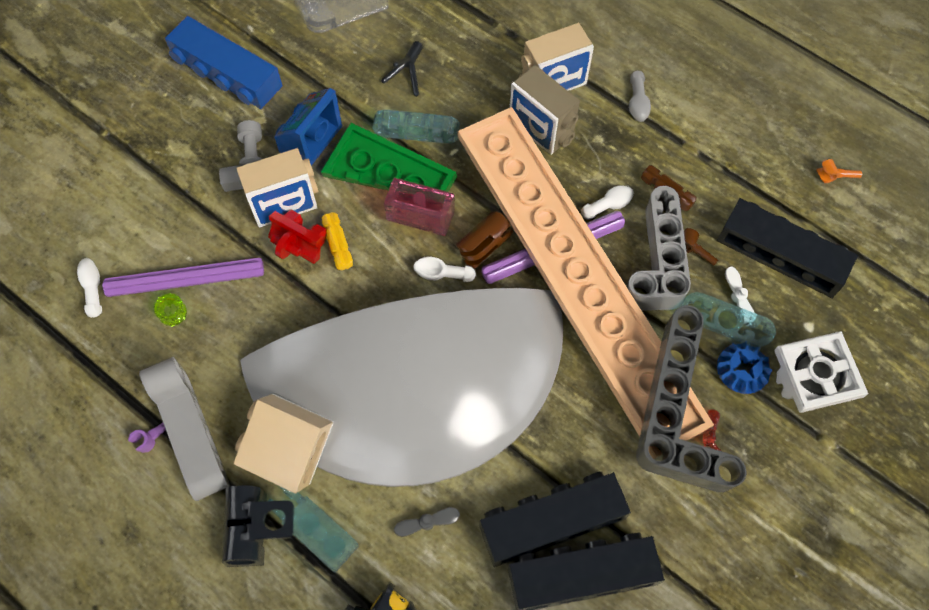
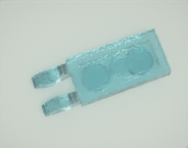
M281 487L283 493L290 500H294L298 504L294 509L293 535L336 573L360 546L359 543L307 496L304 498L299 492L295 494ZM277 509L272 510L283 521L282 525H284L286 520L284 512Z

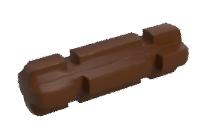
M649 165L643 171L641 179L650 186L652 184L655 185L654 189L659 186L673 188L678 193L681 209L688 211L693 207L697 197L688 190L684 192V187L666 174H659L661 171L658 168Z

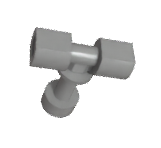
M246 120L237 125L238 140L244 143L245 157L239 161L238 166L219 169L220 183L225 192L243 189L237 167L262 160V158L257 156L256 144L262 139L261 125L256 121Z

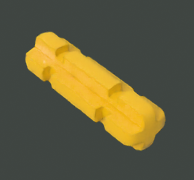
M335 212L324 214L321 218L322 225L327 230L326 237L332 256H334L336 268L340 271L350 269L353 266V259L350 251H348L349 247L343 229L340 226L338 214Z

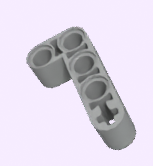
M659 186L651 193L645 212L652 270L635 272L630 277L626 286L641 310L677 309L683 303L691 286L679 196L673 188ZM660 231H666L670 235H664ZM664 259H670L675 264H669L665 262ZM667 287H673L679 293H672L667 289ZM634 288H642L647 294H640Z
M171 357L139 371L146 392L157 404L192 498L197 502L229 487L228 477L194 389L181 365L174 357Z

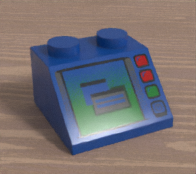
M328 88L310 93L303 102L296 105L291 117L285 124L279 126L274 136L279 153L298 148L302 160L308 158L311 166L342 128L335 90Z

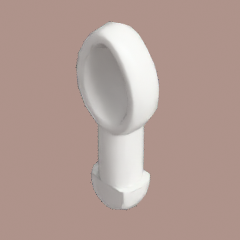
M615 186L607 191L605 197L592 204L587 203L581 209V215L584 219L590 220L609 208L613 210L621 209L630 203L634 191L628 186Z
M424 257L414 264V271L420 277L427 280L436 281L443 277L462 279L463 282H470L476 276L474 268L470 266L446 265L441 259L436 257Z
M84 258L78 264L77 274L79 282L85 291V313L93 318L102 313L98 294L100 274L95 263L89 258Z

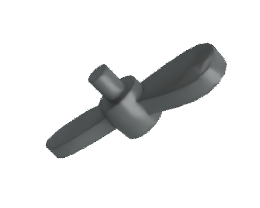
M449 507L433 515L424 514L420 519L403 520L395 525L394 532L397 536L406 537L421 529L429 531L433 526L450 525L459 519V511L456 508Z

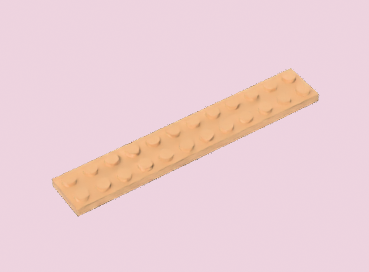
M512 107L459 130L458 139L640 436L661 340ZM664 381L665 389L672 394H677L676 387L672 383ZM691 387L679 439L685 441L696 437L714 426ZM657 413L656 418L660 425L670 427V421L667 416ZM649 446V453L653 459L662 455L659 448Z

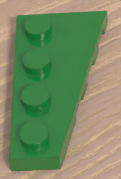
M350 123L321 171L323 177L440 202H443L457 178L455 171L353 123Z

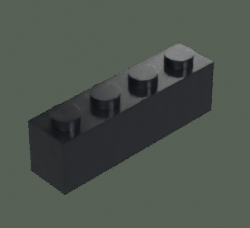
M739 198L717 239V242L832 299L845 285L859 256L842 245L834 244L820 237L814 231L805 230L789 222L785 217L772 214L760 208L756 203L748 202Z
M602 471L596 472L583 478L584 483L571 487L570 483H565L551 489L552 495L538 499L537 495H531L517 502L518 507L505 511L504 507H497L484 513L485 518L480 520L479 528L493 567L495 568L514 561V558L517 556L536 553L626 520L631 511L615 473L604 476Z
M637 532L621 536V542L607 545L606 539L586 543V549L572 552L571 547L566 546L550 550V556L536 559L535 553L515 557V563L509 564L508 573L516 610H538L659 585L665 579L653 536L642 538L641 533Z

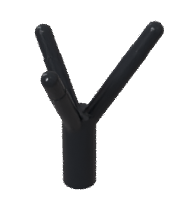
M414 41L405 58L394 62L393 66L395 68L383 77L381 82L383 84L387 83L402 69L407 67L410 71L413 95L415 97L419 96L415 62L423 49L422 43Z

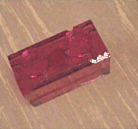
M394 178L384 202L386 220L428 232L431 230L435 234L446 236L455 211V194Z

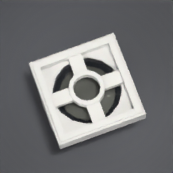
M841 331L780 345L774 350L781 366L777 371L776 382L777 384H783L782 397L794 399L799 413L864 398L868 394ZM819 349H822V350H825V351L830 352L831 354L834 355V357H832V356H831L830 354H828V353H825V352L820 351Z

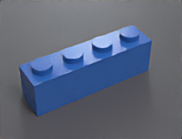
M189 16L165 37L170 50L169 55L175 62L180 65L185 64L192 68L198 76L202 78L207 77L214 81L221 90H229L236 94L247 105L252 104L262 109L283 86L277 67Z

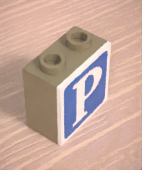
M534 65L511 84L510 108L514 109L533 141L550 155L561 146H568L575 137L574 129L579 117L577 114L580 100L538 66Z

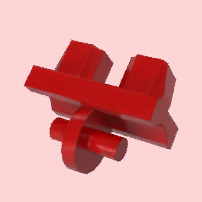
M292 209L284 215L277 211L269 215L271 229L268 238L271 239V243L276 245V256L285 259L292 254L296 257L301 256L313 264L320 259L321 247L326 241V228L318 224L312 225L309 229L303 227V218Z

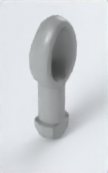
M634 71L630 76L633 96L629 101V111L636 121L643 122L650 114L651 102L645 95L644 74L641 71Z

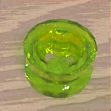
M168 293L156 300L154 313L164 325L176 326L186 318L187 307L179 296ZM174 304L177 308L176 312L172 313L170 311V315L167 316L164 311L165 308L168 306L172 308L171 305Z

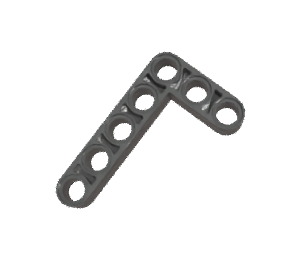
M684 305L680 306L673 313L665 325L637 447L636 459L641 468L648 472L723 493L739 486L745 480L747 474L744 462L735 455L679 439L704 324L702 313L696 307ZM678 320L685 321L689 325L690 330L681 328ZM671 350L679 352L683 356L684 361L675 360L671 355ZM664 381L672 383L676 387L677 394L668 392L664 387ZM662 413L666 415L670 421V427L660 425L656 414ZM649 446H655L661 450L663 455L662 461H657L650 456ZM684 456H689L695 460L697 465L696 471H691L685 466ZM719 466L729 470L731 474L730 482H727L720 476Z

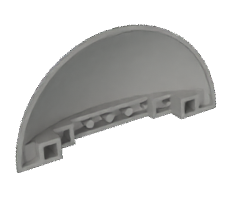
M492 288L432 294L365 308L320 322L273 341L248 354L240 362L244 380L253 402L270 394H275L334 421L318 462V468L341 478L368 485L387 487L419 486L457 477L481 466L505 450L528 428L546 401L558 372L563 343L562 310L551 290Z

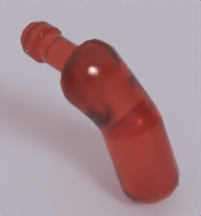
M711 409L708 410L707 414L714 426L703 432V444L721 451L715 443L720 413L717 410Z

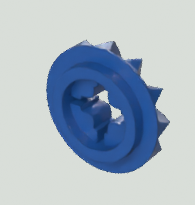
M747 341L742 344L732 343L722 351L717 361V371L722 382L731 390L742 394H751L761 390L769 382L772 369H770L768 363L769 357L763 355L760 351V346H750L747 344ZM741 360L745 364H755L749 370L750 374H748L746 370L734 371L741 363Z

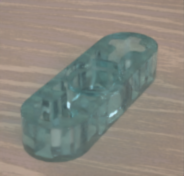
M379 110L375 113L372 129L377 135L386 138L448 144L458 140L460 123L454 117L445 115Z
M700 292L689 294L682 302L681 306L688 305V303L694 304L698 300L702 302L701 308L707 311H711L713 306L718 307L712 315L711 323L706 321L710 315L701 312L704 318L703 328L742 343L747 342L748 345L753 347L760 346V348L771 343L775 338L776 328L774 323L759 314ZM729 311L736 316L737 323L734 328L726 329L720 325L718 318L721 312ZM744 318L749 319L745 325L751 328H756L759 324L763 325V332L767 333V337L763 336L757 340L755 339V332L748 329L743 330V333L739 334L738 331L743 326Z

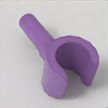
M162 422L148 432L135 430L129 435L128 441L136 443L144 437L143 444L138 446L136 451L148 452L154 447L155 439L166 431L164 423Z

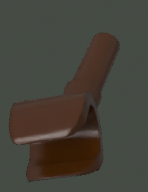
M686 228L684 230L686 252H694L714 266L718 259L703 249L701 245L697 244L699 233L694 229Z

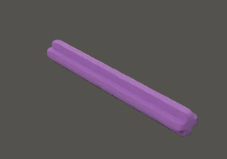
M614 211L586 224L594 237L598 239L623 228L625 219L620 211ZM524 249L483 266L482 276L487 284H491L535 264L527 250Z
M261 258L119 276L104 279L102 287L105 296L114 297L261 277L264 275V265Z

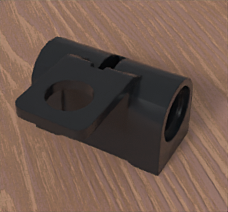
M248 485L226 488L222 564L227 567L264 566L265 550L263 540L287 539L293 536L294 504L289 500L267 501V494L260 487ZM277 509L284 512L286 520L280 529L269 530L265 526V517L270 511Z

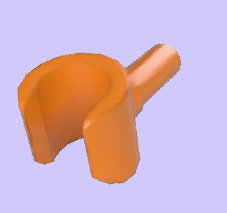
M832 159L823 161V168L816 169L824 183H830L842 177H862V171L837 169Z

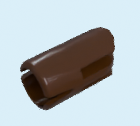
M497 211L489 213L456 243L467 266L474 269L477 268L512 236L513 228L506 231L511 224L504 215Z

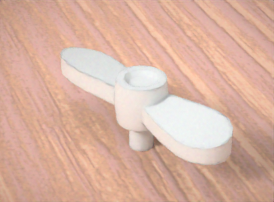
M729 267L725 271V277L733 291L731 298L733 302L737 303L740 320L744 324H751L755 320V312L746 299L748 291L746 288H742L738 271L734 267Z

